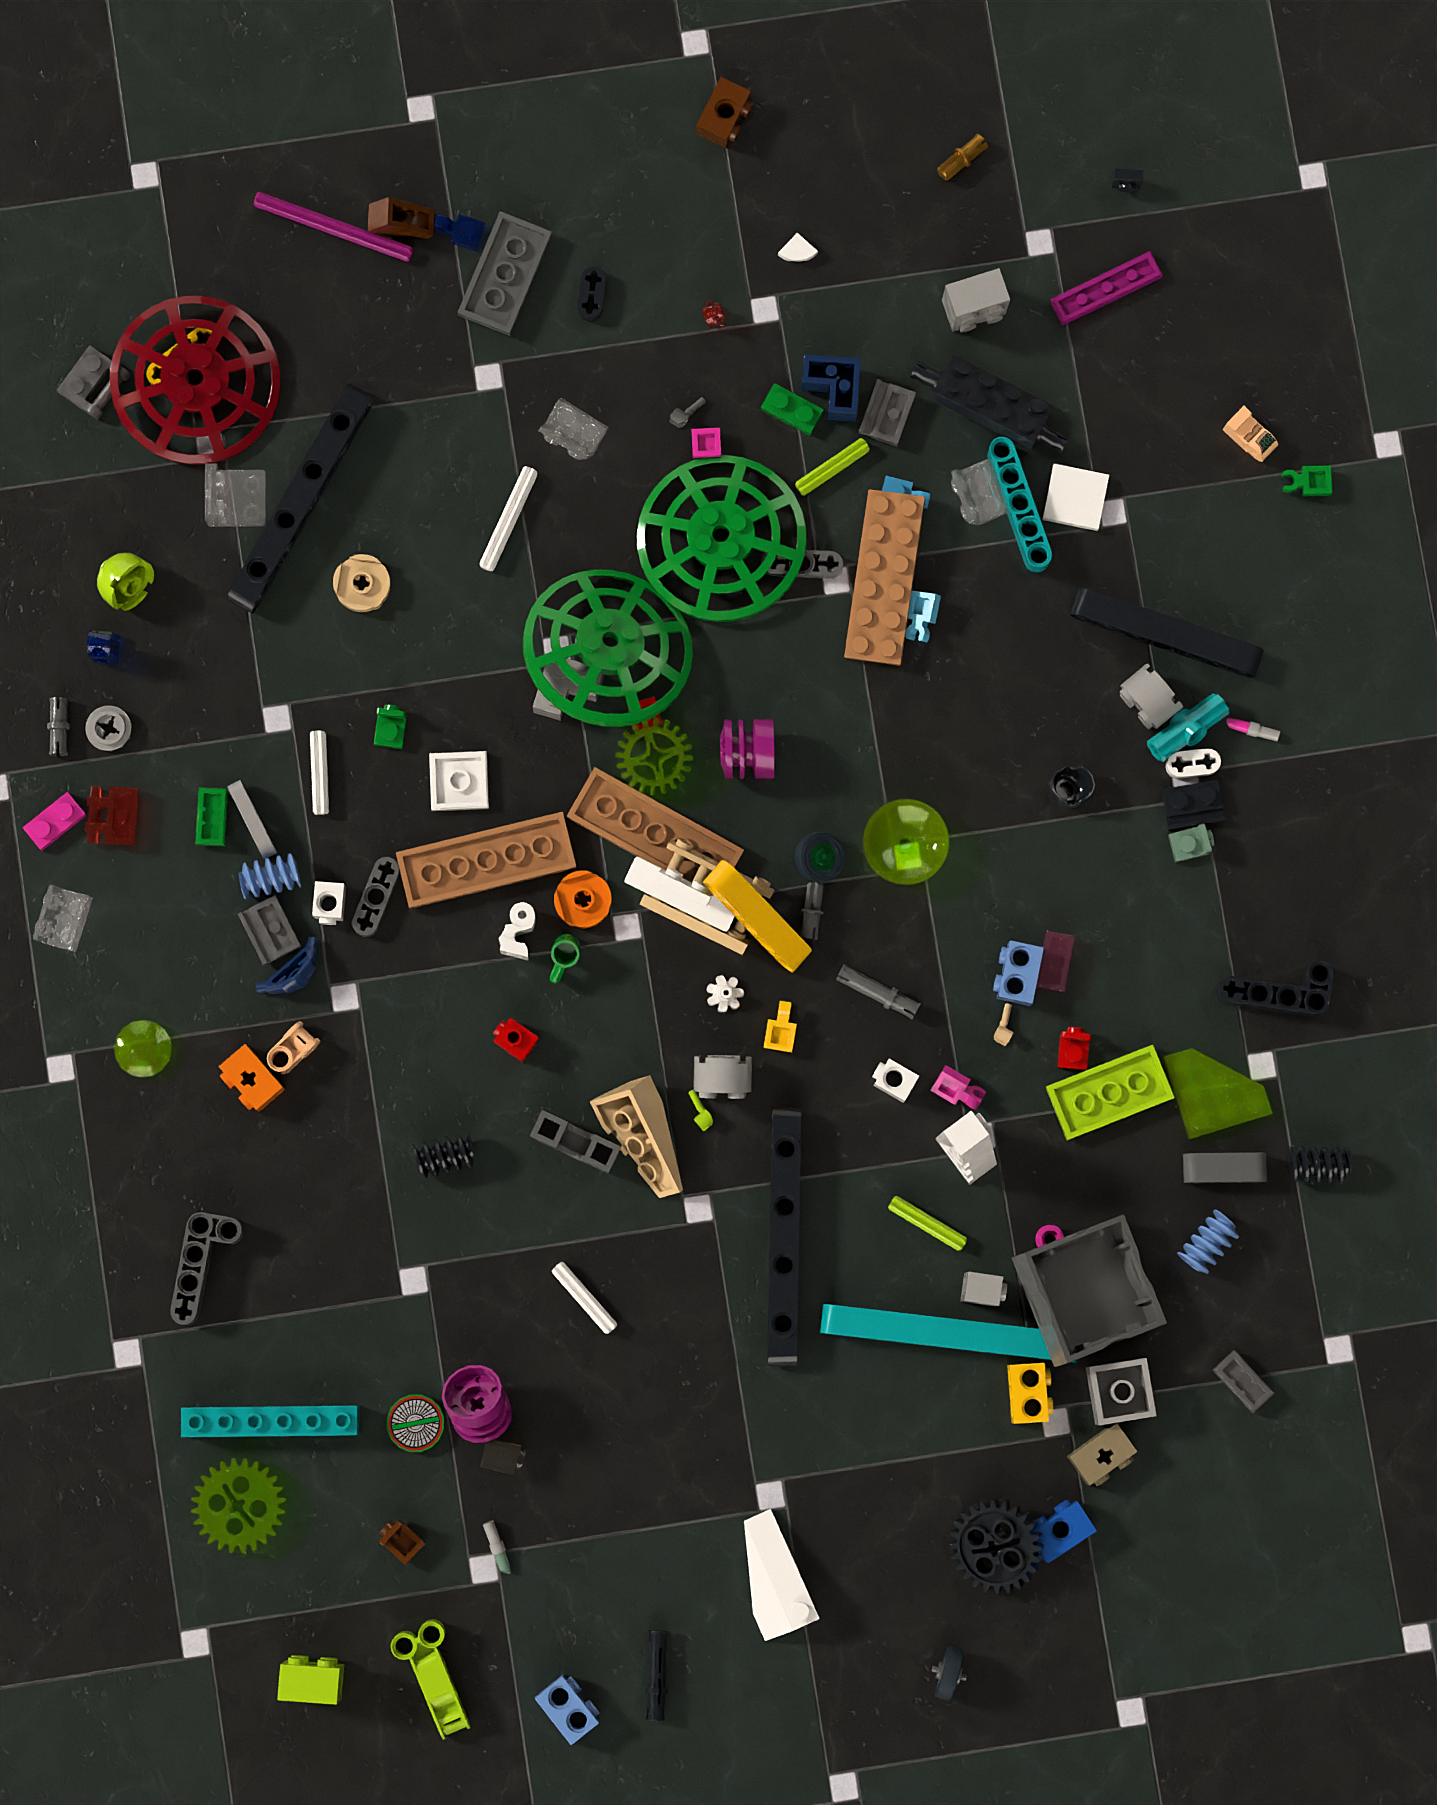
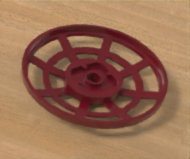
M182 296L165 300L150 307L127 327L118 341L112 357L110 390L114 407L122 424L140 445L153 454L172 462L187 465H207L238 455L263 434L272 420L278 404L280 369L270 339L260 325L247 313L220 299L205 296ZM201 303L224 309L217 323L201 319L181 320L176 305ZM166 309L171 324L157 331L147 341L145 346L130 340L134 331L145 320L157 312ZM234 315L242 319L253 329L266 351L249 355L241 340L227 329ZM185 328L209 329L212 332L205 345L198 343L189 344ZM174 332L178 348L173 350L168 356L152 350L161 339ZM222 337H225L234 345L241 356L240 358L224 361L222 356L215 351ZM126 350L139 356L135 370L136 391L120 396L118 370L122 353ZM148 360L162 367L160 374L161 382L144 387V369ZM270 362L272 387L267 407L264 408L251 400L255 385L253 366ZM245 368L246 385L244 394L241 395L228 388L229 373ZM191 371H199L203 375V381L199 385L194 386L188 383L187 375ZM165 394L167 399L174 405L167 419L155 410L149 398ZM223 398L237 405L236 409L227 418L216 424L212 408L217 406ZM141 402L147 414L159 426L163 427L156 443L148 439L136 428L127 415L125 407ZM245 410L260 418L256 427L245 438L233 446L224 449L219 432L233 425L243 415ZM184 411L191 413L201 412L205 427L188 428L179 426L178 423ZM173 433L186 437L208 436L214 453L189 455L166 448Z

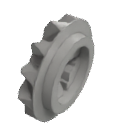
M102 706L94 710L88 717L86 735L91 744L99 750L112 752L115 749L122 748L127 740L130 739L132 725L128 715L122 709L115 706ZM113 720V727L119 734L109 733L105 738V731L98 724L109 725L110 721L112 722Z

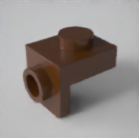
M401 1519L396 1523L390 1520L379 1532L383 1536L379 1543L382 1546L384 1545L404 1565L426 1544Z

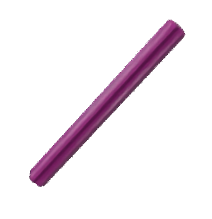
M258 192L255 196L254 206L406 262H409L412 257L413 248L411 246L262 192Z

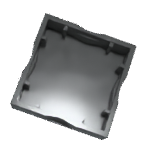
M1124 1214L1012 1257L1054 1367L1067 1364L1102 1350L1106 1346L1167 1323L1152 1284L1143 1271L1139 1251Z

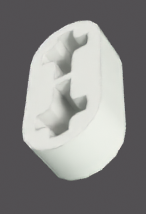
M1213 749L1178 751L1167 759L1165 768L1167 773L1176 779L1209 776L1219 769L1221 759L1219 754ZM1205 755H1208L1209 760H1214L1215 763L1210 766V769H1206L1205 765H1196L1195 762L1202 761ZM1176 758H1180L1182 763L1190 762L1191 766H1185L1182 772H1178V769L1172 768L1171 764L1175 763Z

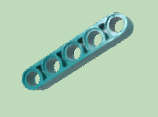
M997 437L990 444L987 453L988 461L1024 564L1031 572H1042L1051 561L1052 551L1015 446L1009 438ZM996 447H1004L1008 451V456L1004 458L997 457L994 449ZM1012 473L1017 477V482L1008 484L1004 481L1003 475ZM1021 499L1026 503L1027 508L1016 510L1012 505V501ZM1026 525L1032 526L1036 531V535L1033 537L1025 536L1021 528ZM1041 552L1045 556V561L1043 563H1035L1031 559V553Z

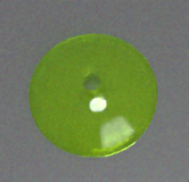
M899 799L883 805L871 816L864 831L863 849L869 865L885 880L901 885L917 884L932 877L943 865L949 849V834L943 819L932 807L917 800ZM900 841H909L910 848L902 849L899 844Z

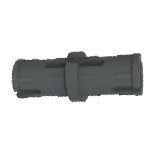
M57 697L49 698L50 723H47V730H50L49 755L58 756L59 744L60 756H67V731L70 730V723H67L68 698L60 697V708L58 709Z

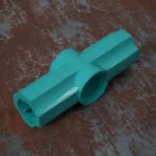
M1213 693L1191 710L1182 709L1176 713L1171 719L1169 726L1149 739L1147 746L1158 761L1164 762L1184 746H1194L1200 742L1207 733V729L1229 714V708L1218 694Z

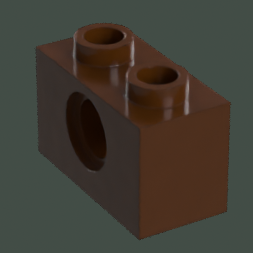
M720 77L696 125V135L724 148H727L730 141L735 142L741 126L738 124L742 116L747 118L753 106V102L750 101L751 91ZM727 109L733 113V116L722 118L718 113L721 110Z

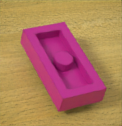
M66 792L26 824L23 829L38 848L43 851L83 819L86 814L72 796Z

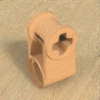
M299 1021L269 1051L267 1055L268 1065L276 1074H287L302 1059L306 1058L321 1041L318 1038L314 1039L303 1028V1023ZM279 1053H284L289 1057L288 1063L284 1067L273 1065V1059Z

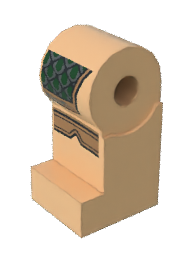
M1243 406L1222 430L1246 452H1249L1258 461L1263 462L1278 446V442L1269 431L1264 429L1251 416L1252 413Z

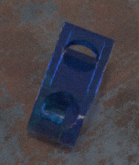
M89 630L87 654L90 660L97 663L118 664L121 636L114 634V632Z

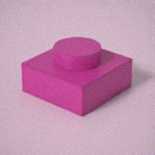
M720 428L692 429L693 459L721 457Z

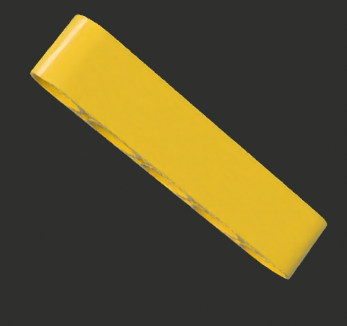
M721 860L703 881L710 892L790 972H794L812 952L809 945L728 862Z

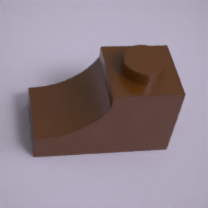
M391 197L369 204V232L388 237L414 236L426 239L433 237L434 209Z

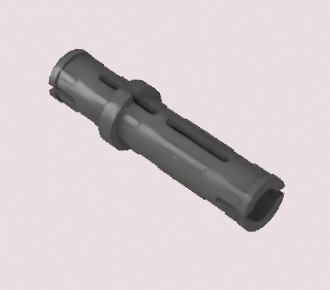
M845 964L836 978V981L884 1004V1008L888 1010L892 1008L912 1020L921 1004L898 992L899 989L895 987L891 989Z

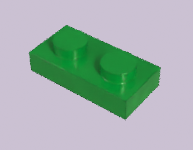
M775 383L761 406L762 411L811 436L824 411L819 406Z

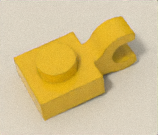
M780 1001L777 1021L768 1019L764 1048L792 1053L797 1024L788 1023L791 1002Z

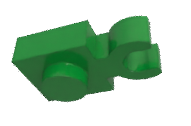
M1302 466L1301 474L1294 470H1285L1282 473L1283 478L1289 477L1293 480V485L1283 486L1282 492L1292 493L1297 488H1302V496H1330L1332 494L1331 466Z

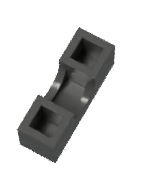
M544 1110L541 1111L530 1134L532 1139L607 1174H610L622 1149L621 1146L586 1132Z

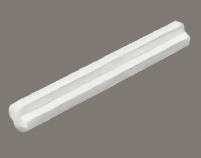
M523 467L482 556L480 567L487 571L495 569L535 482L537 471L533 468Z

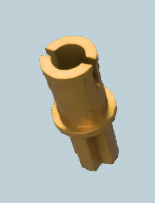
M976 134L961 149L956 148L954 154L937 168L940 177L947 181L962 168L969 167L971 161L988 148L987 142L981 143L985 139L981 135Z

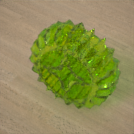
M654 717L653 726H648L647 720L642 722L644 728L640 730L637 724L631 725L635 731L633 735L625 730L623 735L629 739L628 742L618 741V746L625 748V751H618L615 754L616 757L624 758L625 760L617 763L618 769L627 768L621 774V777L623 779L629 776L633 777L629 782L630 787H634L637 782H640L639 792L641 793L644 792L646 785L650 786V795H655V786H660L661 793L665 794V784L667 783L670 784L672 789H676L677 786L673 779L676 777L684 782L685 777L679 772L681 770L690 772L691 768L683 764V762L693 760L692 755L684 754V751L692 749L691 744H681V742L686 740L687 735L683 733L678 737L676 736L680 727L675 725L671 731L668 730L670 721L667 719L663 722V726L659 727V720L657 717ZM652 733L667 736L676 746L659 747L655 743ZM644 736L646 741L645 751L636 757L630 758L633 745L639 738ZM650 742H652L653 748L656 749L657 753L659 751L662 752V756L658 757V770L655 763H652V760L647 761L645 759L650 755ZM678 754L674 769L664 776L662 770L663 762ZM633 766H650L654 771L656 779L641 776L634 770Z

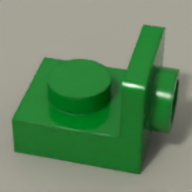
M386 704L384 708H377L374 746L403 749L407 714L405 711H401L402 707Z

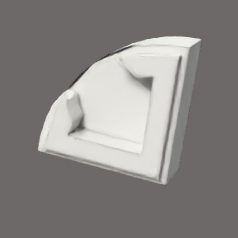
M798 233L778 252V256L786 261H807L818 254V251Z

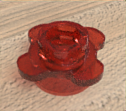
M710 299L707 300L708 305L702 307V312L710 328L715 326L724 328L722 320L726 319L722 306L719 303L712 302Z

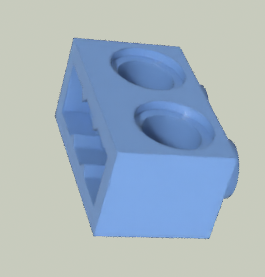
M1009 941L1007 947L1002 946L999 963L1003 964L1002 974H996L993 991L998 992V1000L1026 1006L1033 1004L1044 947ZM1015 952H1023L1027 956L1028 962L1025 966H1018L1013 962L1012 957ZM1012 979L1018 980L1022 985L1021 993H1010L1007 989V982Z
M563 1674L536 1695L535 1700L569 1744L572 1745L599 1723V1719L596 1716L600 1712L590 1700L585 1702L578 1693L582 1689L573 1677L570 1676L567 1679ZM555 1689H565L569 1695L568 1701L564 1704L554 1702L552 1692ZM574 1712H582L586 1715L587 1723L582 1727H575L570 1722V1716Z

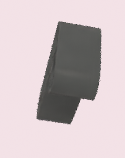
M197 1212L188 1219L170 1309L171 1317L176 1323L190 1325L198 1320L213 1242L226 1244L240 1242L245 1234V1230L239 1220L203 1212ZM199 1218H206L209 1223L208 1230L203 1234H198L194 1228L195 1222ZM228 1223H234L237 1226V1234L232 1239H227L223 1234V1228ZM195 1246H199L203 1250V1258L197 1263L192 1262L189 1258V1252ZM189 1275H194L198 1280L197 1288L193 1291H187L184 1287V1280ZM181 1294L196 1296L195 1301L188 1300L187 1307L189 1310H192L191 1316H186L185 1320H183V1315L178 1314V1310L185 1307L186 1299H180Z

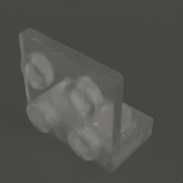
M205 464V521L208 526H265V471L219 470L217 464Z

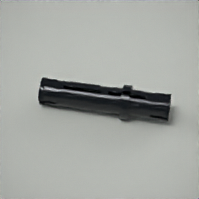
M648 1630L647 1687H644V1693H647L646 1720L665 1721L664 1703L665 1694H668V1688L665 1687L667 1631Z

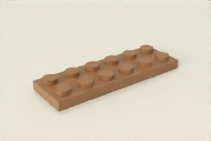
M868 490L844 655L846 659L901 666L925 496Z
M594 767L567 815V818L636 857H641L665 870L675 853L666 847L671 840L677 842L678 838L691 843L693 850L717 862L724 860L734 868L744 852V849ZM685 857L678 872L683 874V879L692 882L700 864Z
M563 812L396 852L409 909L576 868Z

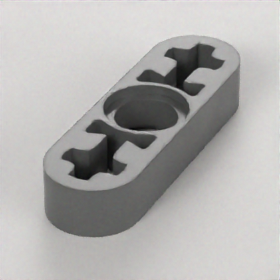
M805 550L804 557L810 561V567L806 571H799L797 577L835 578L842 572L843 559L834 551ZM767 552L762 555L761 564L765 560ZM777 556V561H786V558ZM814 557H819L818 563H827L828 558H833V563L838 564V567H834L833 572H829L826 566H818V572H813L815 566ZM792 560L789 561V568L792 565ZM778 564L776 569H771L770 567L766 574L769 576L785 577L788 570H785L786 564Z
M382 857L376 861L353 917L352 926L356 933L362 937H370L377 932L398 881L400 868L398 863L391 857ZM387 863H391V868L395 872L393 875L388 874L385 879V884H390L389 888L386 889L381 884L373 883L374 879L381 881L383 873L379 868L381 866L386 867ZM374 889H380L384 892V900L379 905H373L368 900L369 893ZM364 905L372 910L379 911V914L375 915L372 912L370 922L373 924V927H367L365 931H362V926L358 921L359 919L364 920L368 911L362 910Z

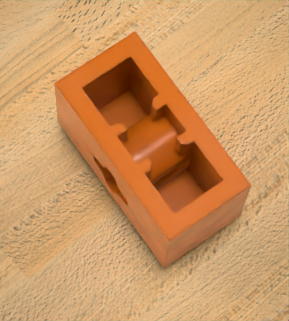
M246 1044L219 1066L223 1071L220 1075L221 1079L230 1089L234 1086L237 1087L242 1093L238 1098L249 1111L254 1107L260 1112L285 1090ZM247 1073L251 1076L256 1074L254 1077L256 1084L253 1087L249 1084L244 1086L246 1082L244 1076Z

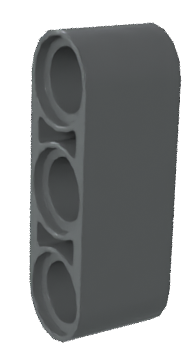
M1266 1153L1183 1154L1184 1183L1267 1182Z

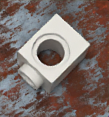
M315 881L312 916L315 919H319V924L336 925V920L343 921L346 896L345 884ZM327 897H333L337 901V905L332 911H324L322 909V902Z
M888 1059L886 1064L880 1062L872 1077L877 1080L873 1086L904 1103L919 1075ZM889 1072H897L902 1079L901 1085L898 1087L889 1086L886 1082V1075Z

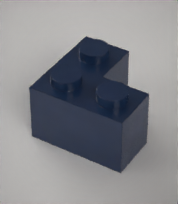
M804 354L801 391L829 392L827 420L856 422L861 358Z

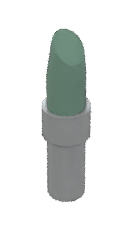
M494 1521L484 1523L483 1527L490 1543L489 1547L492 1555L495 1556L500 1571L511 1574L509 1560L505 1552L506 1548L503 1540L500 1539Z

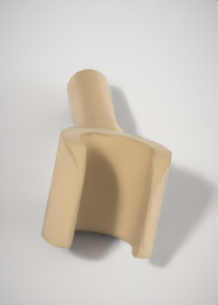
M1005 1004L1002 1020L994 1034V1040L1004 1046L1007 1045L1014 1033L1006 1028L1012 1008L1011 1004Z

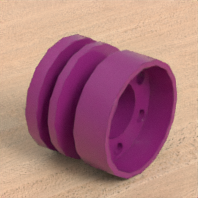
M738 719V732H732L731 720H724V727L720 736V761L725 773V780L733 779V767H739V779H744L746 767L752 766L755 779H774L773 719H754L752 732H746L743 719Z
M469 1365L458 1369L447 1379L443 1386L442 1400L455 1431L463 1439L472 1443H486L496 1439L506 1431L511 1422L512 1408L499 1376L492 1369L482 1365Z

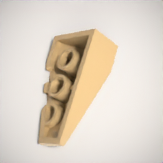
M650 1075L625 1083L590 1101L602 1128L608 1135L612 1133L622 1145L621 1151L625 1156L629 1154L638 1164V1172L659 1198L676 1194L683 1190L663 1102Z

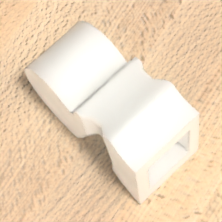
M520 902L511 908L510 920L512 924H506L503 933L499 937L500 953L528 960V949L525 943L516 942L515 938L517 935L532 932L536 919L531 905Z

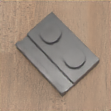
M877 379L858 434H864L872 439L897 447L916 392L891 383L887 384Z
M275 895L244 912L238 913L264 966L301 948Z

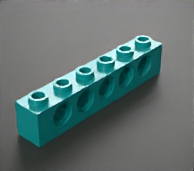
M360 1405L181 1408V1437L360 1435Z

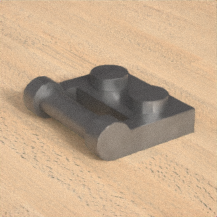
M89 345L58 387L57 392L98 420L103 414L101 410L112 397L110 380L92 404L87 400L108 371H110L112 360ZM120 365L118 370V387L123 380L127 381L131 376V373Z

